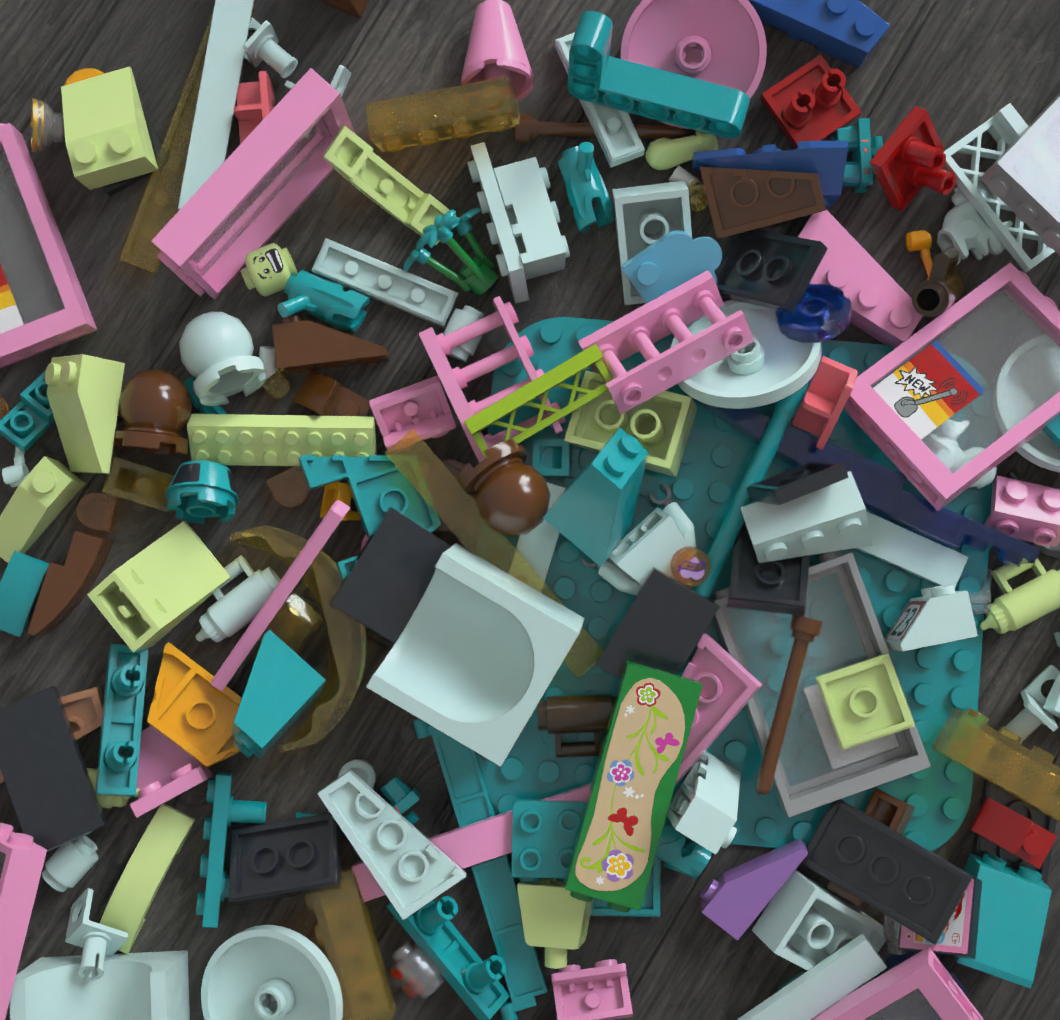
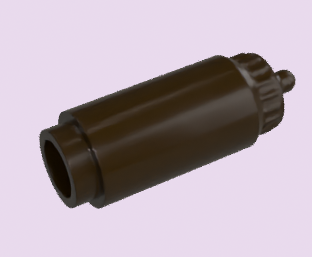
M950 247L937 254L933 261L930 277L920 282L914 288L912 304L919 314L926 317L938 316L962 298L964 284L961 277L955 273L959 259V251L956 248Z
M611 694L546 696V700L539 701L537 704L538 731L548 730V734H555L556 758L599 756L600 732H606L615 697ZM594 732V741L561 743V734Z

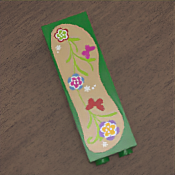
M625 661L564 879L565 890L571 891L570 896L586 902H592L593 898L608 902V907L620 912L628 913L630 908L640 911L703 684L699 681Z

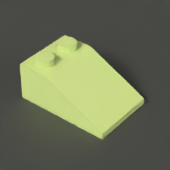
M130 66L61 86L65 143L74 177L89 190L158 170Z
M80 354L53 357L51 363L47 366L45 372V382L48 384L47 397L71 472L109 474L125 363Z
M585 371L581 388L593 391L605 384L600 374ZM609 391L573 411L564 441L597 453L612 435L621 428L628 435L636 438L640 445L649 452L645 469L677 477L697 406L692 397L663 391L627 412L620 414ZM579 392L577 400L586 394Z

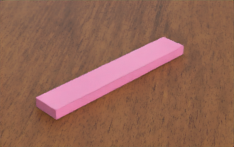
M340 500L334 503L211 680L212 686L221 692L350 509L349 506Z

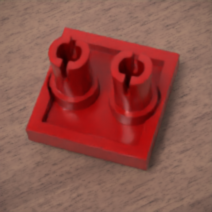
M821 54L760 96L761 102L795 149L798 148V142L826 140L834 134L836 129L847 126L859 118L862 113L844 88L846 83L844 73L838 69H831Z
M917 106L900 122L894 133L869 162L891 206L901 211L907 207L922 187L947 195L956 184L955 174L942 169L946 161V154L927 110Z

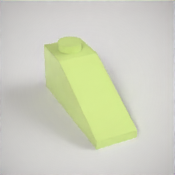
M44 456L19 484L0 515V557L7 563H9L15 551L25 554L85 485L83 481L60 461Z

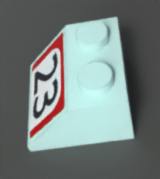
M941 585L921 589L922 596L909 600L884 640L888 650L907 651L978 636L968 591H955L954 585Z

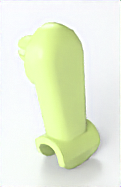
M696 131V135L671 140L660 138L649 143L645 158L653 169L667 170L691 161L694 152L718 150V140L715 135Z

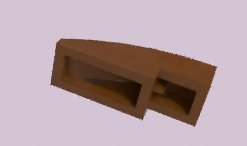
M74 532L65 564L49 563L27 634L33 636L47 635L70 615L94 585L114 541L85 532Z

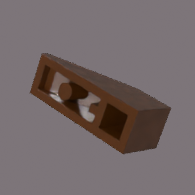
M303 317L283 318L281 320L282 324L272 325L276 366L283 374L390 361L389 353L385 347L309 320L304 321Z

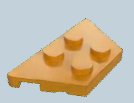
M168 642L164 647L147 723L204 767L208 768L240 752L233 744L235 739L232 735V730L242 697L227 686L222 692L212 686L211 680L214 676Z

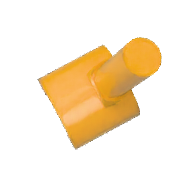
M925 230L907 233V250L909 252L920 251V256L929 278L933 265L930 255L931 235Z

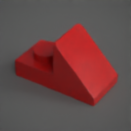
M989 797L985 799L970 827L971 831L1039 869L1057 838L1055 834L1033 823L1032 820Z

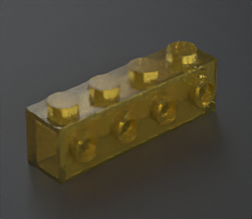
M508 76L366 104L369 137L382 152H396L404 149V147L415 145H433L441 140L452 138L464 139L472 137L474 134L489 131L502 132L510 127L521 125L517 91Z
M968 708L966 713L953 709L932 749L1060 822V767L1052 763L1055 757L1039 747L1033 746L1032 750H1029L1020 745L1019 743L1022 738L1004 727L996 731L987 726L986 724L989 719L971 708Z
M352 865L341 868L340 889L305 894L307 906L310 911L315 910L319 925H315L316 939L320 948H326L329 962L340 984L343 999L342 1020L393 1019L396 1006L367 902L363 901Z

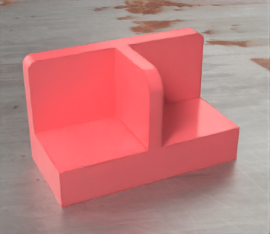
M259 71V81L239 83L236 98L237 106L233 109L239 123L240 144L275 107L274 87L267 71Z
M825 356L822 357L791 425L818 436L815 448L823 450L854 388L858 373L857 370Z

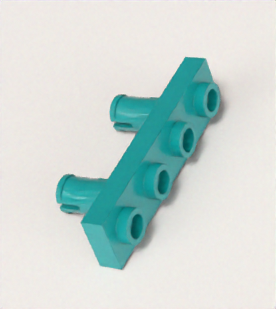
M111 644L109 646L95 795L136 796L149 648L133 653L128 645Z
M218 770L216 780L208 781L206 802L214 804L212 817H205L203 840H210L209 855H202L200 864V877L207 878L206 891L198 892L196 915H203L202 927L218 928L220 903L224 901L225 897H229V875H227V871H223L227 826H231V822L265 824L267 802L234 800V796H230L233 771Z
M444 896L436 902L432 900L404 920L390 902L386 907L477 1019L490 1020L510 997L508 991L499 982V979L506 973V964L497 955L482 961L450 922L458 912L455 900L449 896Z

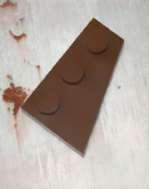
M700 167L717 239L826 211L818 173Z

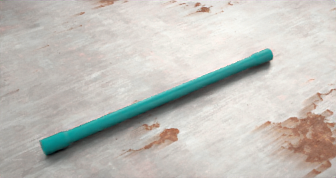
M806 383L801 389L777 401L775 404V411L705 559L704 575L701 579L696 580L692 587L693 590L707 598L710 596L744 523L741 507L753 503L749 498L746 488H748V485L764 480L790 421L796 415L810 385L809 383Z

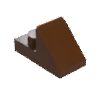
M310 370L293 400L319 416H369L372 411L369 400L341 386L338 381L313 370Z

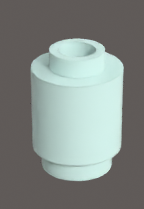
M467 305L464 306L463 310L455 308L443 335L450 334L482 319L484 314ZM483 335L451 349L452 353L449 356L466 362L469 355H474Z
M82 836L60 846L45 863L46 869L42 872L43 879L52 888L60 892H65L68 887L73 888L97 862L98 855L96 850L98 848L96 844L87 836Z

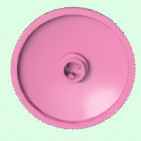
M642 0L626 25L621 43L622 60L737 89L747 94L749 98L753 96L761 81L767 56V44L763 25L756 10L748 0ZM662 122V123H665V124L670 125V126H674V127H678V128H685V127L673 125V124H670V123Z

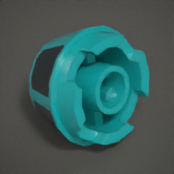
M208 460L189 461L181 464L165 493V497L168 500L167 511L176 510L177 519L197 524H204L207 517H221L222 523L233 519L235 508L240 502L231 470L224 465Z

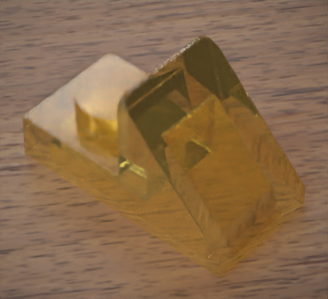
M113 457L102 492L171 514L173 510L167 511L168 500L165 497V493L174 477L173 475Z
M294 593L281 606L260 636V639L262 640L264 634L271 630L296 653L321 626L324 620L308 603Z

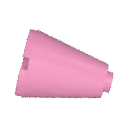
M485 0L476 8L461 84L466 97L479 104L496 106L499 105L498 99L510 98V104L527 97L533 89V73L511 6L502 0Z

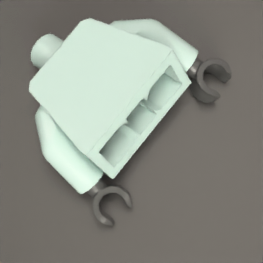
M660 484V489L666 495V498L664 500H656L649 491L648 501L656 509L617 544L608 557L610 560H607L600 567L595 562L588 563L587 560L580 557L581 562L585 566L599 569L598 574L618 591L637 595L653 567L691 589L694 585L689 578H684L680 572H677L679 569L678 565L694 558L693 553L696 549L694 525L677 502L672 503L670 501L671 490L665 484ZM684 562L681 568L693 570L697 564Z

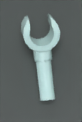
M16 446L14 465L2 469L4 482L10 484L12 488L19 486L29 474V470L25 465V453Z

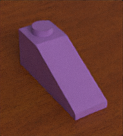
M797 839L723 872L717 881L712 878L700 893L702 898L701 912L738 941L808 855L805 843Z

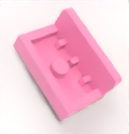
M438 375L369 400L387 452L407 450L417 442L430 437H442L450 430L456 428Z
M997 475L992 484L991 513L984 523V531L1005 538L1012 537L1034 542L1041 546H1058L1060 543V489Z
M608 959L596 962L595 968L581 969L580 965H567L565 968L558 969L559 973L551 974L557 1020H614L633 1017L625 963L618 964L617 960Z

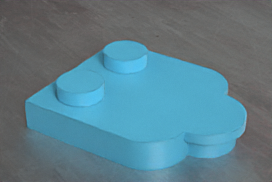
M677 230L667 233L621 265V267L647 304L707 270L714 277L715 283H717L714 270L721 263L722 250L719 244L710 237H698L693 240L688 233Z

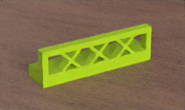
M596 344L464 421L485 459L487 456L484 451L488 447L479 432L490 425L508 428L504 441L509 440L511 429L522 432L512 438L519 444L608 391L606 383L613 380L601 360L604 356ZM592 365H595L605 384L593 391L577 387L581 372ZM575 376L573 385L563 383ZM556 386L572 390L568 406L561 410L545 406L548 392ZM576 392L586 394L585 396L574 401ZM543 395L541 405L531 402ZM524 405L540 409L536 424L529 429L513 425L516 410ZM544 411L554 413L541 421ZM511 414L509 424L499 421Z

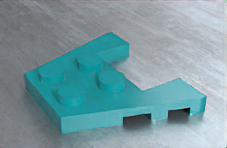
M303 455L298 459L309 491L344 479L347 480L368 539L388 507L394 508L430 533L442 525L417 456L369 455V457H347L346 455H332V457H314V455ZM358 555L336 563L342 581Z

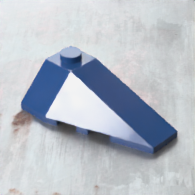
M848 141L798 142L797 149L785 151L778 149L775 144L763 145V148L753 151L752 154H745V150L740 148L694 152L690 163V170L700 174V167L818 173L825 206L828 209L841 196Z

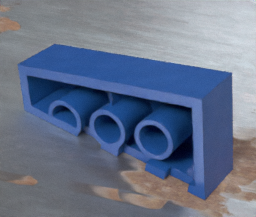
M748 0L756 10L763 26L771 25L786 32L787 37L798 42L801 39L817 46L816 50L858 69L881 42L890 27L889 23L859 0Z

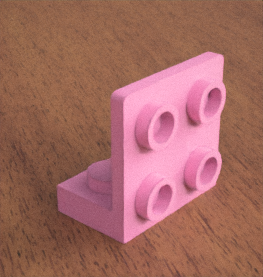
M150 726L141 731L137 788L140 789L138 791L139 799L131 803L130 806L137 818L213 777V774L209 767H204Z

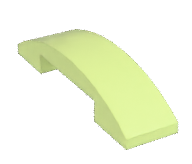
M342 126L322 157L374 203L420 236L424 234L422 232L423 228L428 225H434V219L437 215L440 214L443 217L450 211L431 194L423 193L372 152L373 148L350 129Z
M165 803L161 804L135 848L99 923L128 933V940L118 949L125 954L130 952L146 920L144 917L175 855L180 852L196 820Z

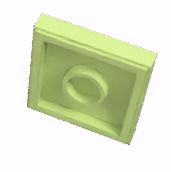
M888 653L815 677L841 750L915 726Z

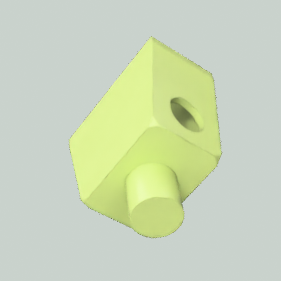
M542 878L539 882H519L517 884L526 944L529 946L545 947V967L553 969L567 967V949H579L585 942L593 900L592 902H586L570 896L571 891L565 890L564 883L556 881V878Z

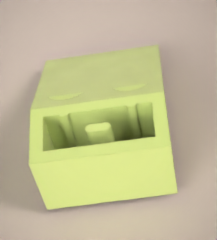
M183 521L114 570L87 595L134 653L153 647L231 577L188 523Z

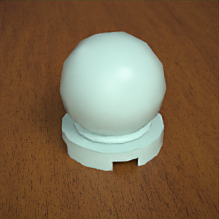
M212 311L193 318L186 325L179 341L181 361L189 373L196 378L193 382V390L199 397L202 405L217 406L228 404V396L241 391L244 392L245 396H248L266 382L267 376L263 361L259 357L252 356L254 347L251 334L238 318L223 312Z

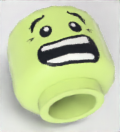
M275 243L247 253L245 256L246 268L241 269L248 289L256 288L262 296H270L284 290L289 277L292 274H298L287 247L281 249Z

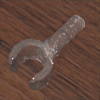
M987 569L983 574L980 591L969 592L973 614L991 612L990 586L993 572L990 569Z

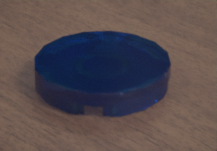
M809 284L793 314L776 310V323L780 332L791 340L802 343H818L829 340L844 332L851 323V301L837 287L826 284Z

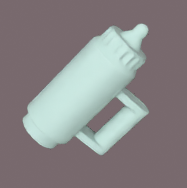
M242 555L224 567L231 578L213 593L218 601L211 605L207 612L200 617L199 622L202 628L197 633L196 640L203 641L206 638H211L215 642H220L226 637L233 636L254 620L281 581L278 575L270 567H267L264 571L259 569L254 572ZM245 571L248 578L226 595H223L220 589Z

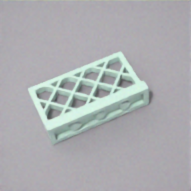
M1009 103L992 118L945 150L946 161L943 168L955 174L957 186L1022 270L1027 273L1055 251L1049 247L1047 248L1042 238L1034 231L1024 230V222L1020 221L1017 216L1015 228L1004 226L999 219L1000 209L1012 210L999 197L993 195V199L982 197L977 191L978 180L981 181L980 177L984 174L983 172H978L980 157L997 160L1028 127L1015 108ZM986 131L998 143L997 151L981 148V137ZM1037 139L1014 165L1020 172L1019 175L1060 214V166L1039 139ZM957 152L972 155L971 170L960 168L951 156ZM1022 238L1038 241L1037 256L1032 260L1022 249Z

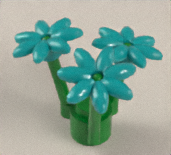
M473 208L461 217H454L456 214L455 210L448 211L443 217L440 214L437 215L434 219V225H428L423 228L422 232L424 234L417 241L416 249L410 252V256L404 262V271L407 273L413 261L416 260L420 264L424 265L426 263L457 283L465 292L471 289L479 296L487 291L495 283L498 275L491 269L494 264L484 254L471 232L473 227L468 221L470 217L482 210L480 208ZM456 227L459 234L465 236L477 258L471 259L452 238L453 233L450 231L451 229ZM438 240L441 243H446L465 264L460 271L463 277L430 257L431 253L424 249L423 246L428 243L429 247L432 248Z

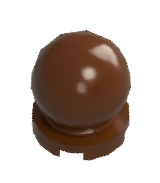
M162 369L138 372L124 383L119 399L118 414L126 427L123 431H115L113 447L127 450V446L142 448V453L177 456L179 453L181 455H188L189 440L181 438L179 434L187 426L192 413L191 396L185 383L174 373Z
M510 439L485 450L484 453L487 458L473 468L468 463L459 473L457 481L467 495L477 494L476 506L480 516L494 531L508 536L528 534L543 523V517L549 509L551 494L544 477L533 466L524 464L528 453L522 444H517L514 439Z

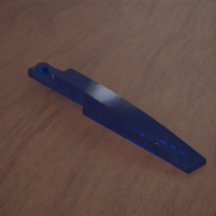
M694 399L757 445H759L771 420V417L750 408H721ZM788 426L775 457L793 468L810 461L842 463L845 465L847 472H852L867 510L947 548L960 547L962 540L965 539L964 545L966 547L985 553L986 549L998 553V560L1008 565L1020 567V564L1035 563L1040 551L1039 548L946 508L937 511L929 501L902 490L906 480L904 474L829 442H826L823 450L815 448L818 440L817 437Z

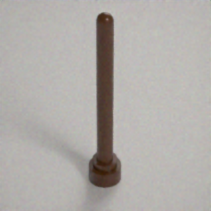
M515 114V143H529L530 140H537V136L597 138L590 123L537 121V118H531L530 114ZM633 124L640 139H676L685 137L687 134L686 128L670 125Z
M792 615L789 629H793L791 637H794L756 782V791L761 795H766L771 790L809 642L813 643L815 636H819L822 621Z

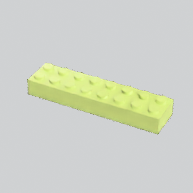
M191 414L187 424L192 461L208 460L221 465L300 466L298 459L303 455H314V457H332V455L369 457V455H377L374 416Z

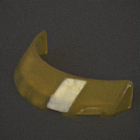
M266 525L229 534L231 542L244 543L262 549L277 557L289 567L308 542V540L299 535ZM320 550L301 579L315 597L326 625L329 645L326 681L320 698L309 718L288 741L279 745L280 753L317 744L327 736L350 708L364 674L367 656L366 627L329 604L342 580L336 563L322 550Z

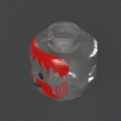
M409 941L405 942L391 956L396 961L390 970L391 977L410 998L421 996L423 999L427 998L445 980L438 965L416 943L412 946Z

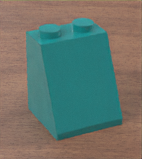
M621 428L612 435L578 473L543 517L600 567L606 562L632 524L649 453L640 445L636 438L628 435Z
M268 630L262 639L233 722L232 735L235 739L233 741L234 746L248 758L254 754L259 760L321 694L326 681L271 630Z
M970 853L963 871L982 881L975 959L954 957V959L959 964L1031 989L1052 890L1041 879L1042 875L1031 868L1020 866L1016 870L1006 866V861L992 854L984 853L982 858Z

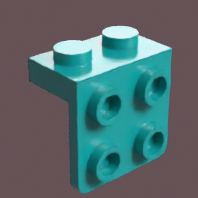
M517 800L513 804L511 877H519V880L523 882H539L542 878H556V881L564 883L586 803L583 801Z

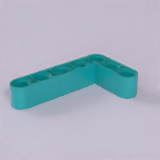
M596 11L581 13L569 50L567 89L572 96L583 101L730 139L740 136L750 103V98L747 94L737 89L611 57L612 21L606 15Z

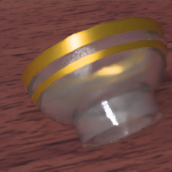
M32 98L31 152H40L48 149L52 142L62 143L63 113H54L47 103Z

